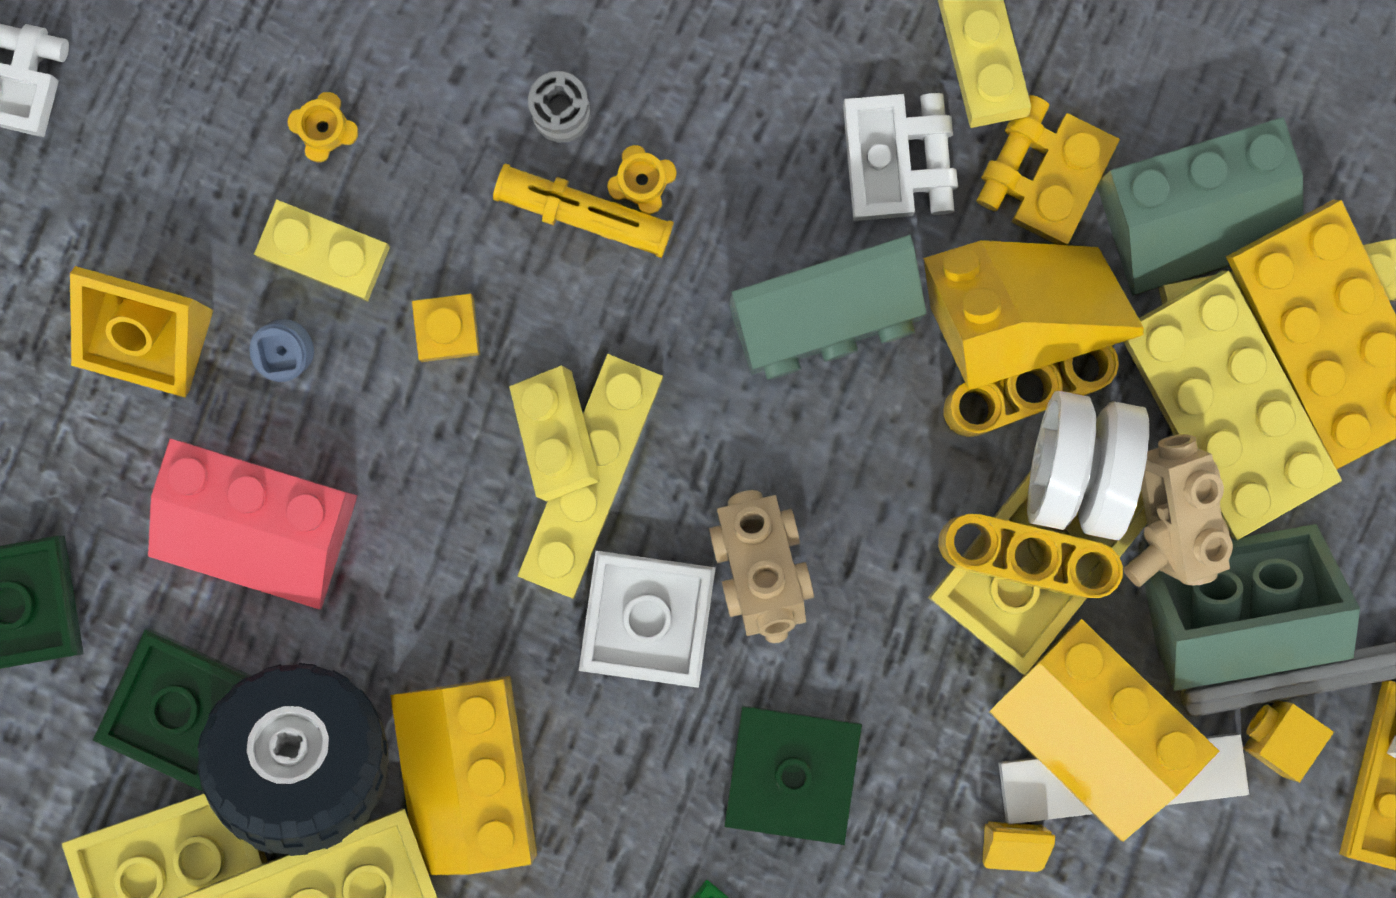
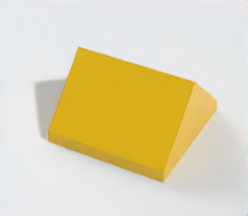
M75 266L70 272L71 366L186 397L192 385L213 310L188 297Z

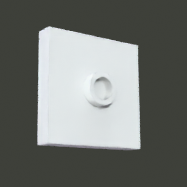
M596 551L579 671L699 688L716 567Z

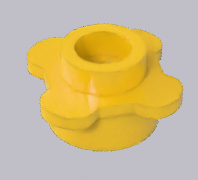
M331 92L321 93L317 99L307 102L300 109L293 110L288 117L289 129L293 133L298 134L306 145L305 155L313 162L326 161L332 150L342 144L352 145L358 138L357 125L345 118L340 110V98ZM321 122L328 123V130L326 132L318 131V125Z
M629 146L622 153L623 161L618 169V174L611 177L608 181V192L615 200L627 199L637 204L641 212L648 215L654 214L662 207L661 195L666 185L674 182L676 179L675 165L670 160L664 159L660 161L654 155L645 153L641 146ZM639 175H645L648 178L645 185H639L636 182Z

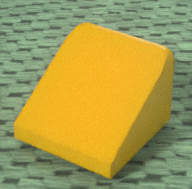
M988 821L984 828L983 865L988 869L1042 871L1055 845V835L1043 825L1008 824L1006 822Z

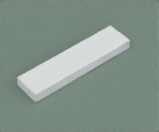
M1230 733L1205 736L1220 752L1167 805L1249 795L1241 734ZM1035 757L998 762L1005 820L1008 824L1093 814Z

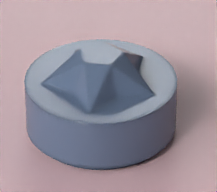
M277 319L267 323L257 330L250 342V358L254 367L261 375L272 381L286 382L293 380L303 373L313 360L314 346L309 333L300 324L289 319Z

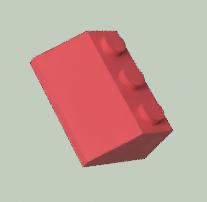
M170 438L151 495L148 557L316 609H322L358 495Z

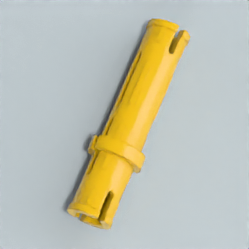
M505 163L494 188V201H502L542 215V222L553 226L557 220L604 238L655 254L656 257H663L674 225L673 221H666L625 207L619 203L568 187L569 181L560 177H556L553 182L513 168L509 164Z

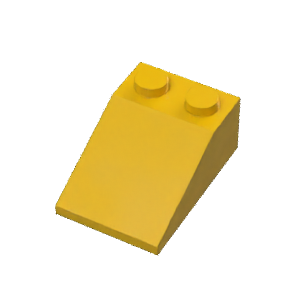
M980 240L923 258L930 308L968 390L1144 335L1142 323L1099 247Z

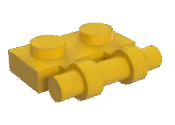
M1029 95L1031 103L1029 117L1009 120L1005 128V132L1009 136L997 160L989 161L981 177L985 184L976 202L989 210L998 211L1005 195L1008 194L1021 201L1011 221L1012 223L1056 245H1068L1120 139L1068 113L1062 118L1054 133L1041 124L1050 104L1040 97ZM1029 147L1044 154L1032 180L1018 172Z

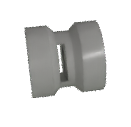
M552 71L540 76L531 86L528 95V106L533 122L540 134L548 140L562 143L571 142L584 133L591 119V111L587 91L578 78L564 71Z

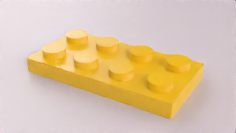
M1333 199L1225 256L1262 333L1336 470L1396 439V314L1343 201Z

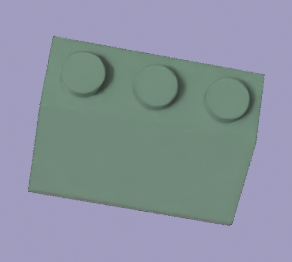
M1284 117L1110 170L1097 185L1132 296L1230 266L1225 256L1303 216V173Z
M910 235L732 291L729 307L751 375L764 371L767 380L783 377L801 370L799 360L822 353L824 362H828L859 351L856 341L879 335L881 344L914 334L913 323L920 321L927 314L915 249Z
M1317 524L1246 536L1239 540L1231 539L1233 550L1229 558L1230 569L1218 573V577L1210 583L1186 585L1160 570L1144 583L1156 647L1174 691L1354 659L1360 607Z

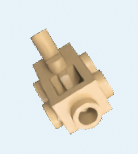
M1174 435L1160 440L1158 448L1147 451V461L1141 486L1148 525L1144 528V536L1149 547L1126 565L1123 571L1131 582L1138 587H1141L1159 570L1186 585L1210 583L1218 577V573L1230 569L1229 558L1233 550L1229 530L1221 514L1220 500L1223 496L1224 486L1218 467L1211 453L1197 448L1196 437L1193 435Z
M748 490L739 492L728 500V506L717 508L720 526L709 528L717 563L729 561L733 579L722 581L729 616L742 615L747 636L760 633L765 636L768 642L780 643L788 637V632L795 625L806 623L803 600L814 598L806 562L794 564L789 547L800 544L792 509L780 511L776 495L763 498L762 493L759 491Z

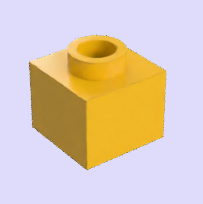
M1277 701L1272 706L1268 704L1263 706L1252 718L1246 730V734L1250 736V739L1243 747V750L1280 776L1300 783L1334 732L1294 703Z

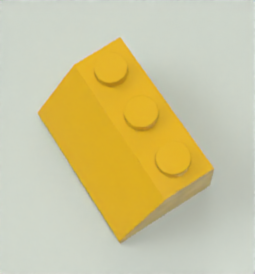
M1082 619L1071 626L1031 667L1027 674L989 711L1006 730L1038 759L1121 842H1124L1177 797L1220 752Z
M505 676L391 694L408 819L428 874L469 875L532 865L537 856L511 677Z

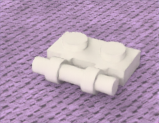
M0 24V48L15 51L11 65L0 63V127L44 137L59 80L50 74L37 72L38 66L44 58L64 62L68 55L69 42L67 39L48 35L46 28L25 24L21 29Z
M943 93L921 95L922 116L907 118L904 94L844 99L843 111L853 221L913 216L915 213L914 192L929 193L932 215L954 212L953 190L958 188L957 170L950 168L948 137L953 136L952 117L945 115ZM908 140H924L927 169L911 171Z

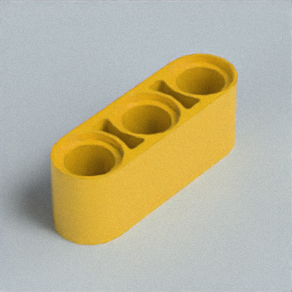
M1112 345L1089 352L1095 357L1099 366L1098 376L1093 382L1084 381L1076 375L1072 365L1073 358L1029 371L1038 376L1043 383V396L1038 403L1026 402L1019 396L1016 390V381L1019 375L968 390L966 383H963L951 391L945 400L943 408L945 421L950 429L958 435L965 437L980 436L1046 411L1048 402L1055 391L1083 396L1089 395L1104 388L1113 381L1119 367L1118 355ZM965 393L978 394L986 401L988 415L982 424L969 423L960 414L959 403Z
M965 514L952 518L943 526L939 534L938 547L941 555L950 565L956 568L1075 597L1102 598L1110 595L1118 588L1123 577V565L1119 555L1105 544L982 514ZM966 524L977 527L982 532L984 538L982 552L971 560L962 557L954 545V537L957 530ZM1027 538L1036 541L1043 551V562L1040 568L1030 574L1023 572L1017 566L1015 560L1017 546ZM1087 553L1095 555L1102 565L1100 581L1090 588L1083 586L1076 576V564Z

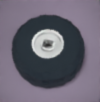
M306 663L294 665L279 664L264 668L263 671L248 678L246 676L232 686V689L220 701H217L208 714L209 718L203 732L201 731L197 747L199 752V765L197 769L200 784L211 809L221 823L239 840L242 839L248 842L255 849L270 854L282 853L289 854L290 856L308 855V853L324 848L328 849L342 842L345 837L356 829L358 830L370 818V813L377 802H380L386 787L385 780L387 768H389V751L384 727L372 702L362 689L359 690L346 676L334 670L330 671L317 667L315 664Z

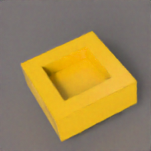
M472 294L412 301L419 361L429 362L480 355L474 297Z

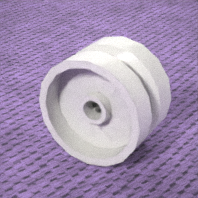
M1055 391L1048 402L1042 419L1032 460L1027 502L1029 523L1064 530L1078 512L1079 523L1084 534L1119 541L1128 529L1141 491L1149 442V417L1146 408L1119 402H1109L1096 418L1095 409L1090 397Z

